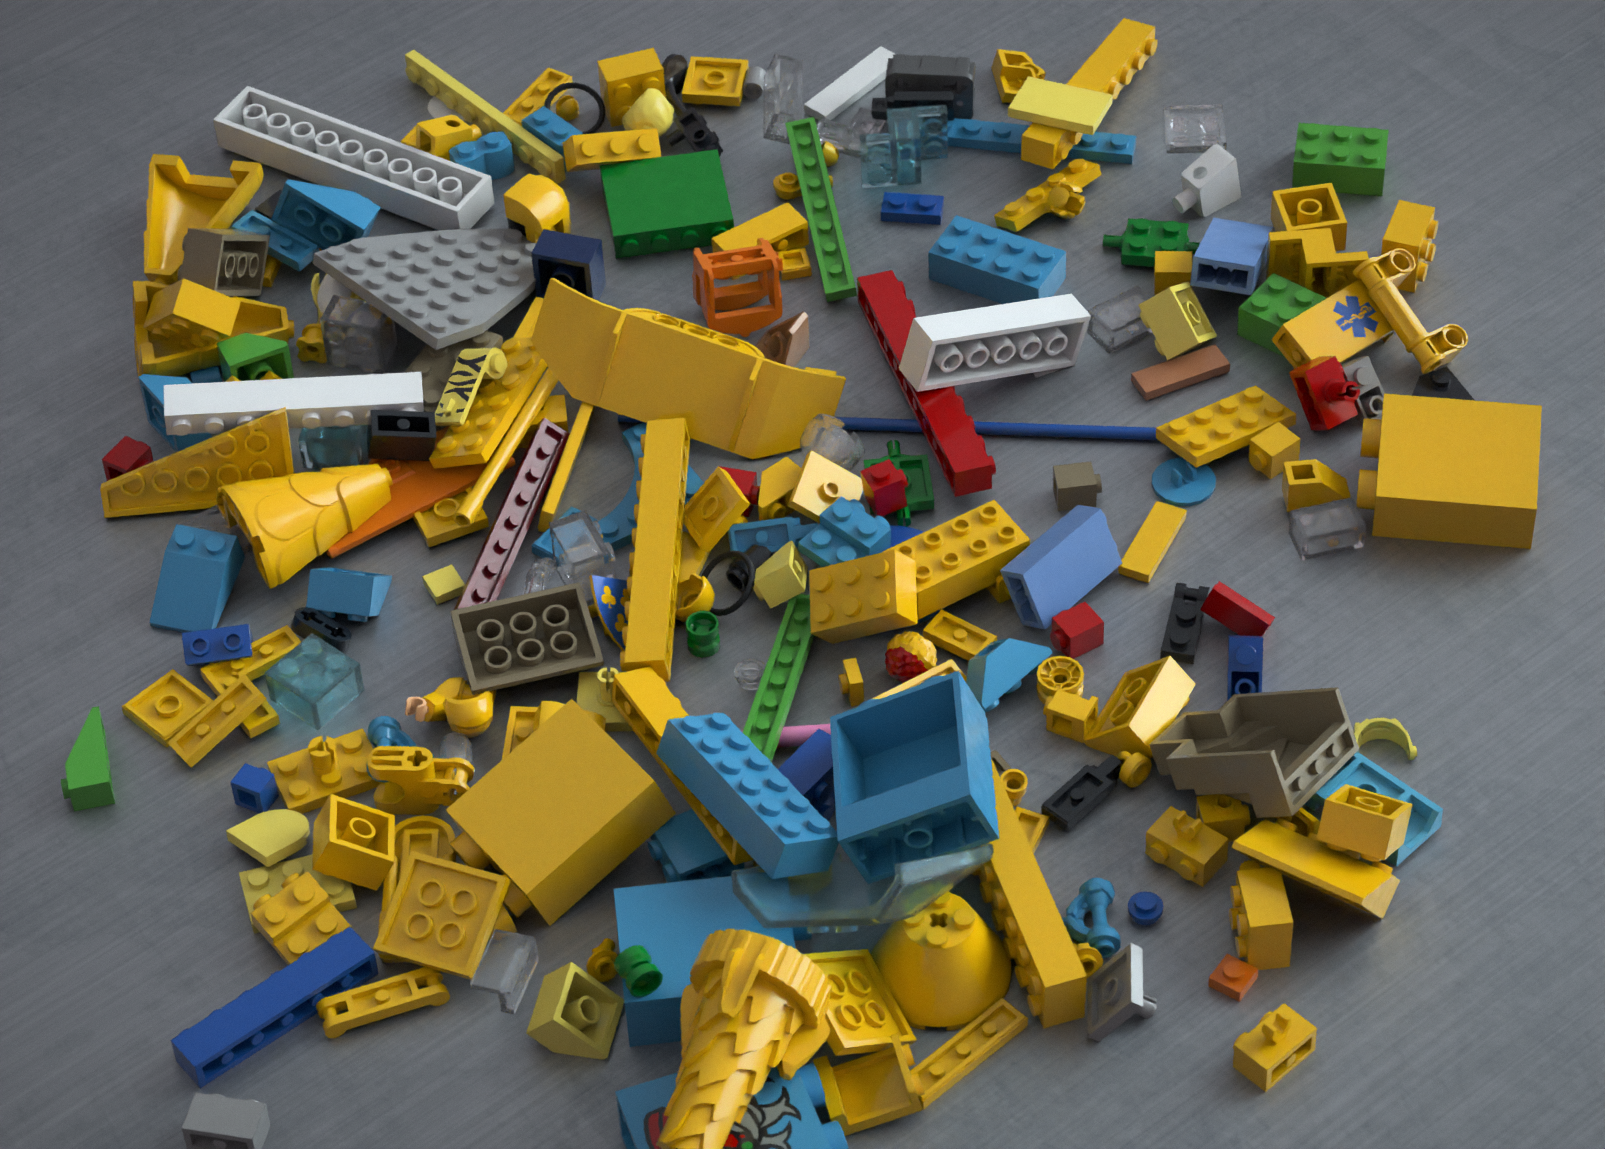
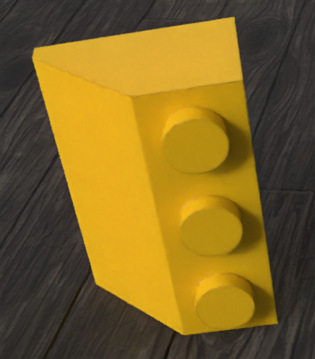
M1171 656L1125 672L1083 742L1087 747L1110 755L1112 754L1115 757H1118L1120 752L1127 751L1131 755L1140 752L1149 759L1152 758L1149 744L1175 721L1180 710L1190 701L1189 695L1196 685L1195 682Z

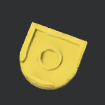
M277 809L259 813L226 830L229 842L265 866L270 867L301 850L307 844L306 839L309 836L310 827L308 819L303 814L293 810Z

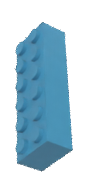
M713 713L668 719L656 754L771 879L829 870L839 844L837 831L810 804L809 800L790 783L789 779L783 776L770 762L769 758L763 755L751 742L750 738L743 734L731 721L730 717L724 713Z

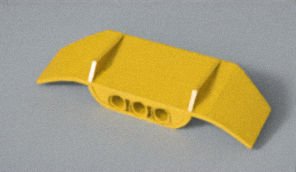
M550 278L531 338V342L572 398L645 423L649 420L685 418L691 439L750 459L780 454L825 442L846 381L844 376L803 370L766 359L758 348L746 341L655 310L645 308L622 310L604 304L578 292L555 278Z

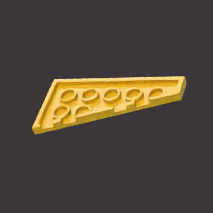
M286 407L101 483L100 491L104 517L217 508L216 490L219 487L241 481L294 474Z

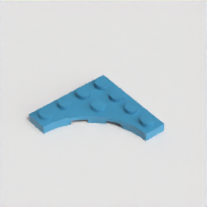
M645 422L622 432L623 442L629 449L635 464L633 480L627 494L607 516L587 527L589 539L603 556L631 544L632 528H637L634 518V505L639 504L636 482L642 478L639 474L638 460L639 457L644 456L641 450V434H646L647 423ZM689 465L685 505L704 484Z

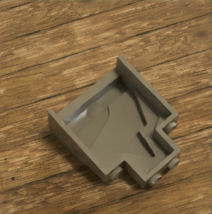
M1338 687L1234 694L1218 710L1184 712L1149 744L1152 757L1156 762L1160 775H1171L1176 790L1194 789L1196 795L1223 794L1253 805L1257 818L1293 816L1359 750Z

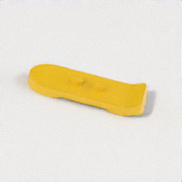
M415 816L405 819L395 826L394 864L384 878L378 934L411 850L456 863V853L449 845L455 839V834L451 826L442 819L433 816ZM379 954L381 961L385 963L407 962Z

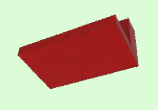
M1220 581L1214 585L1200 609L1240 636L1263 637L1275 619L1274 616Z

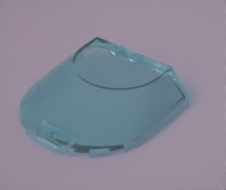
M988 842L984 843L982 847L980 845L962 852L898 863L895 865L894 876L871 884H867L852 861L842 862L841 853H835L829 870L824 872L771 879L760 866L734 870L731 873L733 893L764 928L807 927V932L812 934L830 931L829 926H835L836 933L857 931L860 925H880L918 915L993 858L994 851L993 844Z

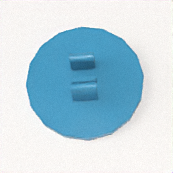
M1182 457L1166 460L1157 466L1152 474V488L1155 494L1164 502L1175 506L1201 504L1209 499L1215 491L1216 476L1212 469L1206 464L1196 468Z

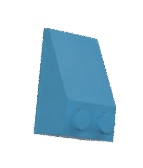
M288 179L271 219L318 245L320 249L325 250L331 246H337L353 239L368 237L381 207L355 191Z
M176 524L164 553L149 622L150 626L182 633L217 627L245 559L237 536Z

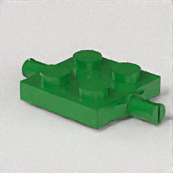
M1128 218L1126 231L1122 236L1106 234L1103 236V247L1121 248V264L1155 267V251H1192V254H1195L1200 243L1189 242V223L1154 221L1145 218Z
M890 440L886 445L888 455L879 459L864 460V469L888 459L891 460L896 470L902 469L908 482V487L904 488L907 506L892 513H897V523L899 526H903L904 518L905 526L908 527L911 524L909 511L934 509V495L928 455L911 456L901 454L900 442L894 440L893 449V443ZM869 505L870 515L875 514Z

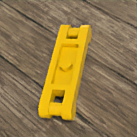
M423 967L325 997L317 1002L316 1009L319 1017L324 1019L323 1029L325 1035L328 1038H337L342 1036L346 1030L429 1004L441 1006L448 1002L450 994L446 985L441 983L443 980L441 971ZM424 985L426 987L418 990L420 986ZM347 1009L348 1011L345 1013L338 1014L339 1011Z

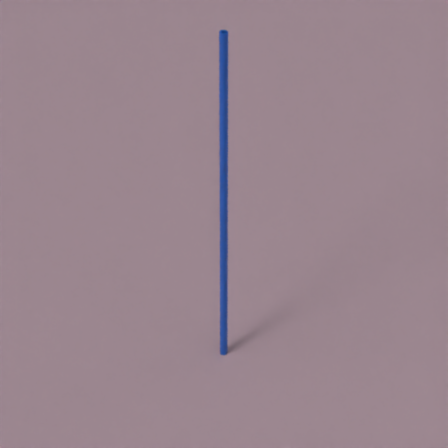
M617 415L618 422L642 423V421L624 415ZM834 417L830 429L922 432L916 419ZM974 421L976 434L1157 440L1156 428Z

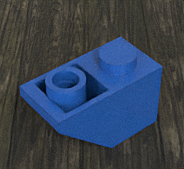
M1228 635L1227 701L1234 694L1262 693L1263 637Z

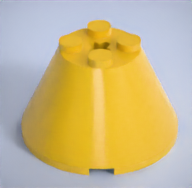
M935 887L929 893L922 894L913 899L879 938L871 952L872 958L910 1027L925 1030V1026L947 1027V1031L962 1029L1002 997L1005 998L1010 987L1011 961L1008 959L1002 940L963 898L950 893L948 889L943 887Z

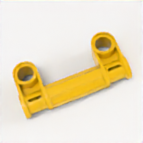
M1397 248L1378 257H1371L1357 266L1353 274L1355 277H1360L1369 290L1368 296L1370 299H1373L1405 345L1406 351L1415 356L1421 365L1420 371L1422 374H1427L1442 365L1450 363L1468 343V336L1465 330L1456 324H1447L1430 333L1427 332L1397 290V287L1415 267L1413 256L1405 249Z

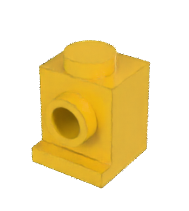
M1058 689L1054 696L1047 698L1044 705L1043 715H1046V730L1084 743V739L1098 718V697L1091 696L1087 700L1076 694H1070Z

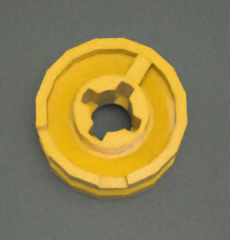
M1054 656L1044 660L1038 666L1036 691L1038 698L1043 704H1045L1049 696H1054L1058 689L1080 697L1083 696L1084 671L1078 661L1066 656Z

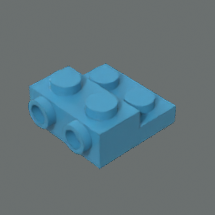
M841 496L820 514V524L798 542V551L821 567L881 553L891 546L890 525L882 516L877 515L873 518L867 514L865 508L858 500L851 499L848 501Z

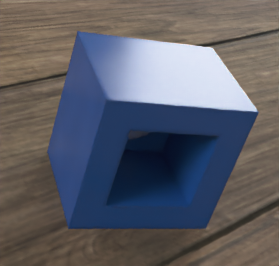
M245 763L230 782L235 804L257 813L268 811L279 797L275 776L265 768H257Z

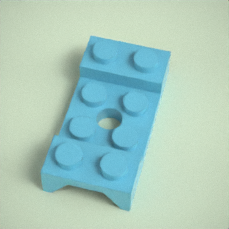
M1356 752L1305 803L1306 806L1314 811L1320 806L1324 807L1325 799L1347 784L1413 804L1404 844L1386 858L1387 861L1396 867L1441 827L1443 808L1359 752Z

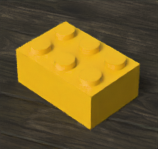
M183 278L154 294L143 328L152 331L151 335L157 339L164 341L172 339L180 342V347L188 351L209 346L231 335L241 301Z
M895 549L809 570L811 634L831 644L918 624L916 561Z

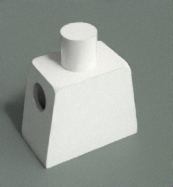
M1219 144L1213 145L1181 173L1183 191L1172 198V203L1180 213H1184L1192 208L1200 216L1206 217L1240 199L1241 191L1236 158Z

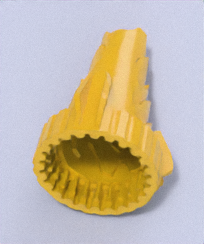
M742 929L717 930L714 934L710 933L704 940L690 971L691 984L685 987L680 1005L682 1061L676 1077V1087L664 1112L668 1119L656 1143L661 1149H722L734 1121L739 1124L741 1123L752 1096L762 1089L771 1067L775 1068L777 1066L780 1077L785 1080H791L796 1071L810 1060L825 1043L831 1030L825 1016L831 1004L829 999L832 988L828 983L827 976L822 973L818 965L814 964L811 959L798 952L795 948L775 938Z

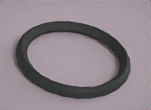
M565 83L557 86L548 94L544 106L550 110L551 101L563 90L580 89L589 93L596 100L600 114L596 124L591 129L582 133L593 134L601 128L606 115L605 105L600 95L591 87L581 83Z
M733 550L718 555L706 566L701 577L705 576L707 579L712 569L727 558H740L747 565L749 578L744 593L736 603L728 608H711L709 612L716 616H725L733 613L746 602L752 592L755 568L752 560L743 552Z

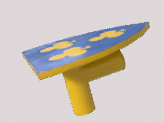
M590 575L594 604L588 606L591 619L599 616L603 624L604 635L610 636L622 651H625L626 646L623 644L622 628L623 626H628V621L625 617V601H630L627 580Z

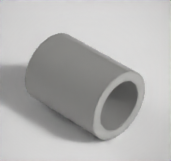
M752 66L747 69L743 84V93L746 97L756 99L762 95L766 79V72L763 68Z

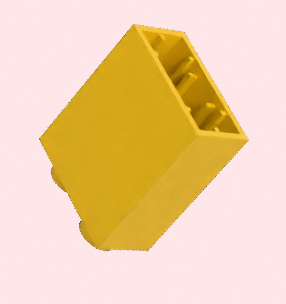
M1384 393L1381 419H1363L1360 457L1378 458L1377 471L1359 469L1356 508L1374 510L1372 536L1531 549L1537 512L1542 406Z
M573 699L569 700L446 809L447 813L462 831L460 835L449 843L467 866L484 870L491 864L502 876L507 877L511 881L503 901L507 909L518 918L531 906L549 926L676 814L657 783Z

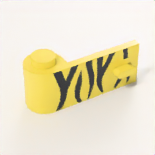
M474 348L461 351L435 411L436 426L464 425L482 379H499L505 373L507 359L501 349Z

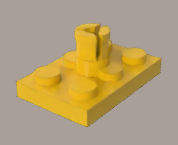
M363 728L336 738L326 736L325 742H323L322 736H317L309 742L308 748L267 762L268 771L275 776L277 790L286 809L297 811L301 814L323 807L330 794L346 799L374 789L381 783L372 779L367 772V757L373 750V747Z

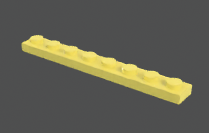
M412 50L405 54L407 66L405 71L413 83H417L431 96L440 99L449 109H453L462 115L467 122L477 125L485 135L490 132H504L512 143L513 153L522 162L528 163L535 168L541 175L551 179L556 184L566 179L564 158L561 154L417 51Z

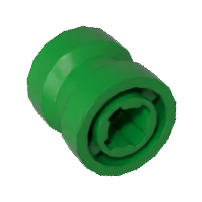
M698 611L692 613L687 618V646L692 655L706 658L713 656L719 651V622L716 615L708 611Z
M631 946L622 951L615 959L614 968L621 978L626 979V987L634 997L647 996L661 985L663 975L659 968L651 963V956L643 946Z

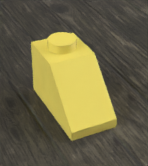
M793 541L786 543L756 569L753 589L759 600H765L770 609L805 592L808 566Z

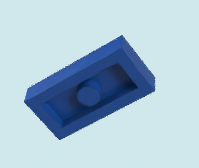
M884 192L881 221L941 225L944 196Z

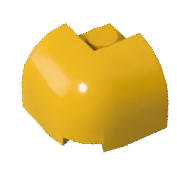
M529 173L503 194L506 217L525 226L526 239L532 243H537L543 229L567 234L571 233L569 202L564 190L551 179L543 175Z

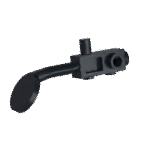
M670 54L664 60L662 67L664 69L666 99L673 106L674 113L677 115L673 120L678 129L666 136V139L671 147L686 139L694 152L718 149L720 158L723 150L714 131L711 132L707 127L708 123L702 114L699 115L694 107L687 110L677 96L684 86L688 70L687 61L682 55Z

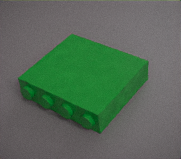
M718 149L600 165L602 192L616 259L711 246L713 237L734 228V219Z

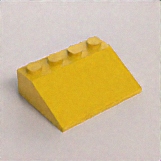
M1278 818L1276 823L1265 819L1233 842L1231 848L1247 858L1257 861L1256 863L1264 867H1274L1281 871L1282 875L1383 919L1400 882L1398 878L1391 874L1393 871L1392 867L1379 861H1373L1372 865L1359 860L1360 853L1356 851L1330 849L1326 846V842L1316 840L1317 834L1309 832L1308 837L1295 832L1298 826L1281 818Z

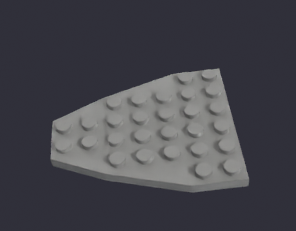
M510 228L448 229L353 239L349 242L315 252L312 264L429 346L438 350L483 334L532 293L535 289L536 279H534L531 253L536 243L527 240L520 231Z

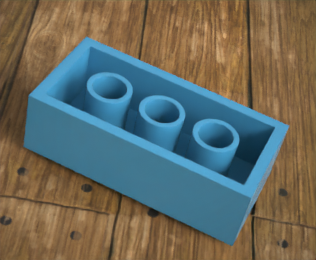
M958 215L954 217L928 252L930 280L1001 304L1053 297L1066 279V251Z

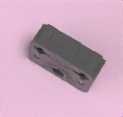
M894 54L893 58H888L885 77V98L893 96L894 91H952L954 93V118L971 119L974 113L976 96L975 62H970V58Z

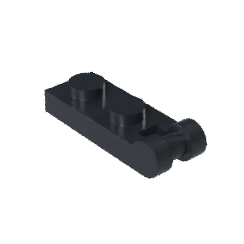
M1176 583L1160 659L1171 656L1176 662L1194 664L1206 614L1200 609L1210 593V587L1199 586V589L1187 587L1185 583ZM1185 600L1196 602V605L1184 604Z

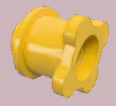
M321 324L306 325L302 330V337L296 341V346L299 348L298 358L303 362L310 360L326 363L328 355L325 353V350L332 342L331 332Z

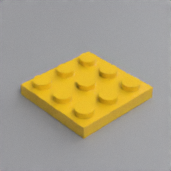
M411 850L373 949L379 954L473 980L511 881L502 875Z
M868 949L803 954L811 959L814 964L818 965L822 973L827 976L828 983L832 988L829 999L831 1004L825 1019L831 1030L827 1043L832 1048L835 1056L876 1052L893 1046L890 1035L896 1033L902 1046L906 1044L911 1046L917 1041Z

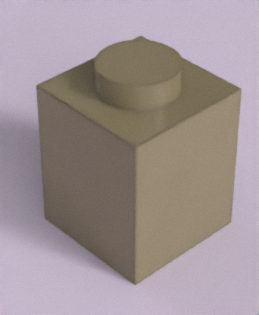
M1091 461L1053 466V492L1058 511L1072 510L1077 505L1096 507L1097 493H1102L1100 474H1094Z

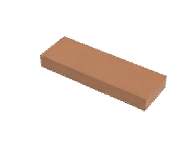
M1216 344L1136 371L1132 373L1131 381L1147 401L1230 372V363Z

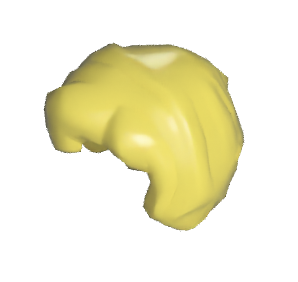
M648 88L622 117V124L626 131L657 128L658 137H661L672 125L674 108L659 90Z

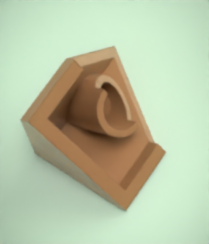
M803 311L768 329L755 347L763 353L764 358L795 367L810 348L808 315Z

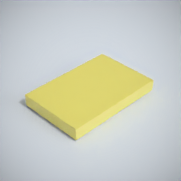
M1028 76L1008 107V117L1093 135L1112 105L1113 95Z

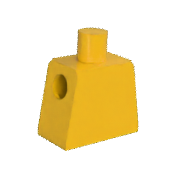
M455 115L430 119L417 123L416 149L450 161L449 150L462 142L477 141L482 137V133L477 125L472 124L469 126Z

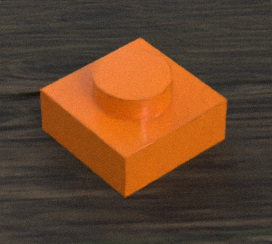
M1227 953L1209 976L1208 986L1240 1002L1258 978V968Z

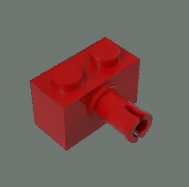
M1319 356L1289 372L1311 430H1329L1358 415L1355 400L1360 395V389H1352V387L1359 385L1355 381H1345L1343 367L1336 356Z

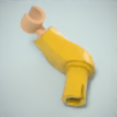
M452 677L443 682L432 693L422 698L409 697L406 701L405 715L414 714L415 720L419 722L445 721L447 719L443 706L445 698L465 700L478 697L483 693L472 695L470 686L464 677ZM496 690L489 691L492 695L493 705L495 701Z

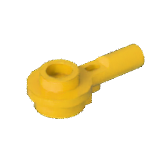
M786 172L776 176L773 180V188L778 197L789 200L802 195L797 175ZM829 176L831 187H833V178Z

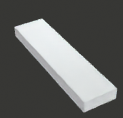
M880 46L804 104V112L827 124L885 79L888 58H893L895 53Z

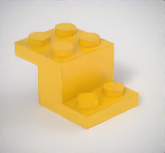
M1331 228L1269 232L1266 280L1272 273H1275L1328 298L1360 279V277L1354 276L1353 271L1357 266L1369 259L1367 251L1336 253Z

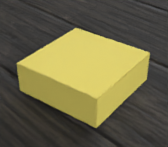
M452 564L422 576L424 586L437 605L460 596L465 586V583Z

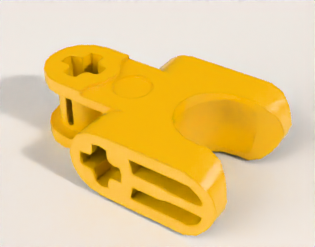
M378 746L367 757L368 770L372 777L377 780L389 781L381 782L376 788L373 797L376 808L390 814L427 815L435 812L440 804L450 806L470 789L467 783L474 776V767L469 761L457 757L448 759L433 758L430 750L424 747Z

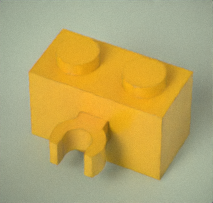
M1170 806L1146 831L1145 854L1150 856L1153 861L1164 864L1178 872L1184 879L1192 880L1204 887L1227 862L1229 838L1204 825L1199 818L1195 820L1188 816L1185 810L1179 811Z
M1283 1003L1274 1012H1267L1261 1018L1259 1024L1249 1033L1244 1032L1236 1039L1233 1045V1067L1264 1092H1267L1315 1050L1317 1028Z

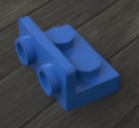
M249 624L182 633L184 657L187 666L251 658L253 655L251 646L253 637Z

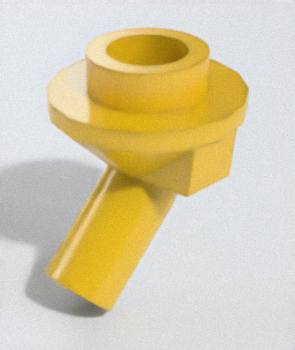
M610 938L603 939L598 947L592 949V955L586 964L587 973L599 982L609 981L617 974L614 962L618 954L613 951L616 946L615 942Z
M1073 943L1087 978H1089L1103 966L1102 954L1097 949L1090 947L1089 943Z

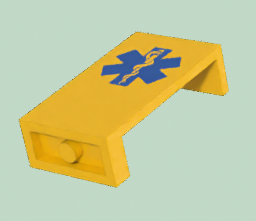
M1358 279L1284 323L1271 340L1293 368L1296 369L1319 356H1336L1337 360L1342 363L1380 339L1386 343L1395 334V331L1373 299H1370L1368 296L1369 290L1361 279Z

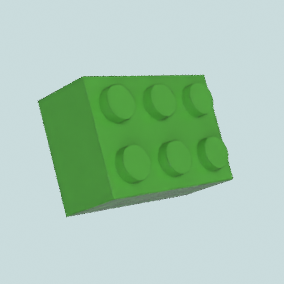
M1298 123L1292 188L1332 183L1336 193L1382 196L1389 130L1344 125Z
M1272 273L1239 307L1237 335L1285 357L1271 339L1284 323L1325 300L1326 297Z

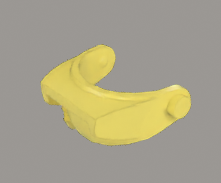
M1382 717L1370 720L1366 718L1362 723L1357 722L1354 724L1353 732L1359 748L1368 741L1387 739L1400 745L1405 750L1408 760H1414L1417 757L1416 746L1412 745L1408 732L1396 718L1388 719Z

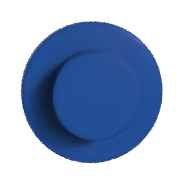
M1138 892L1128 901V913L1137 924L1152 925L1163 913V901L1152 892Z

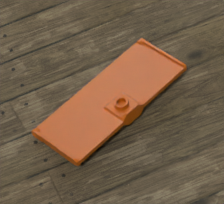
M450 426L436 432L434 450ZM500 443L487 463L434 469L430 461L371 459L369 464H378L381 469L387 468L393 481V485L389 486L391 501L355 531L348 532L326 551L327 556L333 559L414 517V513L418 511L422 513L434 507L435 503L451 498L465 491V489L473 487ZM511 456L503 471L516 465L513 456Z

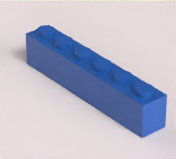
M348 927L339 934H334L326 942L312 951L304 953L295 962L282 970L274 972L268 979L254 988L244 991L238 998L224 1007L214 1010L202 1021L181 1031L178 1036L171 1040L176 1062L199 1088L204 1087L318 1013L316 1004L319 1000L358 988L378 975L375 952L351 927Z

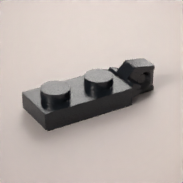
M894 91L893 96L872 99V119L892 121L954 120V93L952 91Z
M1111 754L1098 767L1095 765H1085L1042 804L1041 814L1049 816V820L1068 832L1117 786L1122 761Z

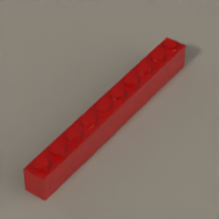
M893 270L857 277L858 303L954 496L958 497L992 489V475L996 474L994 459L986 454L983 437L981 435L977 436L973 418L971 415H966L964 401L961 395H956L955 387L949 386L917 392L899 370L913 318H916L913 301L911 299L907 300L903 282L897 280Z

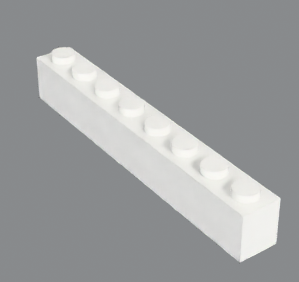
M421 372L164 385L167 435L180 436L197 433L218 434L283 407H286L289 429L366 425L369 422L371 410L424 412Z

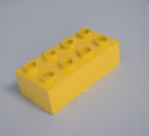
M992 500L882 552L895 549L916 561L917 616L919 620L995 584L996 577L1001 575L1000 570L1030 545V539L995 500Z

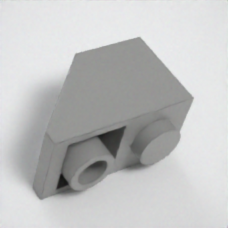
M1359 357L1342 363L1345 381H1355L1359 386L1352 387V389H1360V395L1355 400L1358 415L1354 417L1361 424H1363L1364 418L1381 419L1384 391L1369 357Z

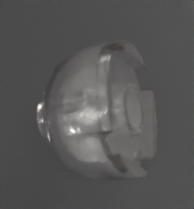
M822 413L817 414L807 424L800 439V449L804 459L812 450L849 472L860 462L865 454V448L861 439L854 431L849 435L842 429L845 423L831 415Z

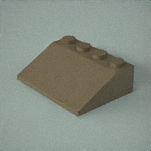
M581 582L450 611L456 646L472 695L604 665Z

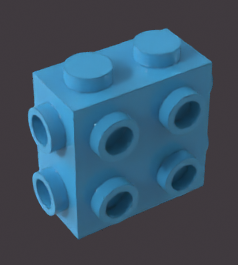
M692 808L669 819L651 835V841L647 842L653 860H659L662 864V871L667 883L733 876L745 871L744 863L736 865L732 863Z

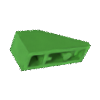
M99 706L92 707L65 763L67 778L61 779L64 799L71 798L74 812L115 804L105 729Z

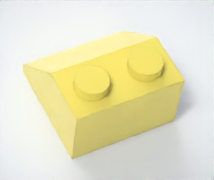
M1189 281L1169 287L1138 305L1141 309L1140 317L1147 328H1151L1156 338L1154 340L1158 352L1165 356L1167 360L1178 357L1217 337Z
M570 962L544 976L526 1034L553 1053L604 1060L608 1058L624 999L573 962Z

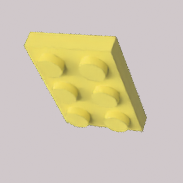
M313 854L279 862L270 867L263 866L239 872L254 934L260 932L252 922L251 912L254 911V903L265 894H270L273 897L283 889L281 887L282 883L290 875L298 873L301 876L308 871L329 895L330 902L339 912L357 908L351 882L312 870Z

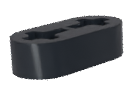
M301 607L295 611L291 623V629L294 633L329 653L343 654L347 651L352 637L348 628L312 608Z

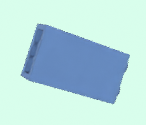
M1213 218L1193 256L1190 286L1252 295L1267 263L1268 234L1273 232L1274 227Z
M1077 505L1004 566L1000 572L1022 625L1046 629L1052 624V617L1063 610L1070 609L1120 566L1122 561L1117 551V545L1108 528L1107 519L1101 508Z

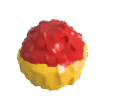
M904 631L901 634H896L887 643V651L885 653L886 670L891 677L904 683L937 666V649H935L934 644L930 640L924 639L917 632Z

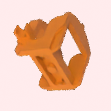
M758 238L757 246L702 254L700 248L693 249V297L696 303L702 307V312L709 329L748 337L751 332L770 325L782 316L779 271L783 270V259L779 258V252L774 251L768 240ZM758 274V281L714 288V279L726 280L736 275ZM767 295L769 296L770 305L739 309L754 304ZM715 310H722V311H724V310H732V311H726V312L715 313Z

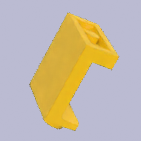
M897 1033L890 1035L893 1042L892 1047L831 1067L827 1055L813 1059L821 1079L831 1122L837 1120L845 1136L922 1111L918 1096L925 1094L919 1074L911 1075L909 1069L910 1066L916 1064L909 1044L902 1046Z

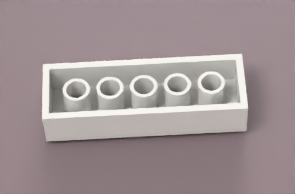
M1072 294L916 317L912 321L899 370L916 391L919 392L1075 366L1091 315Z

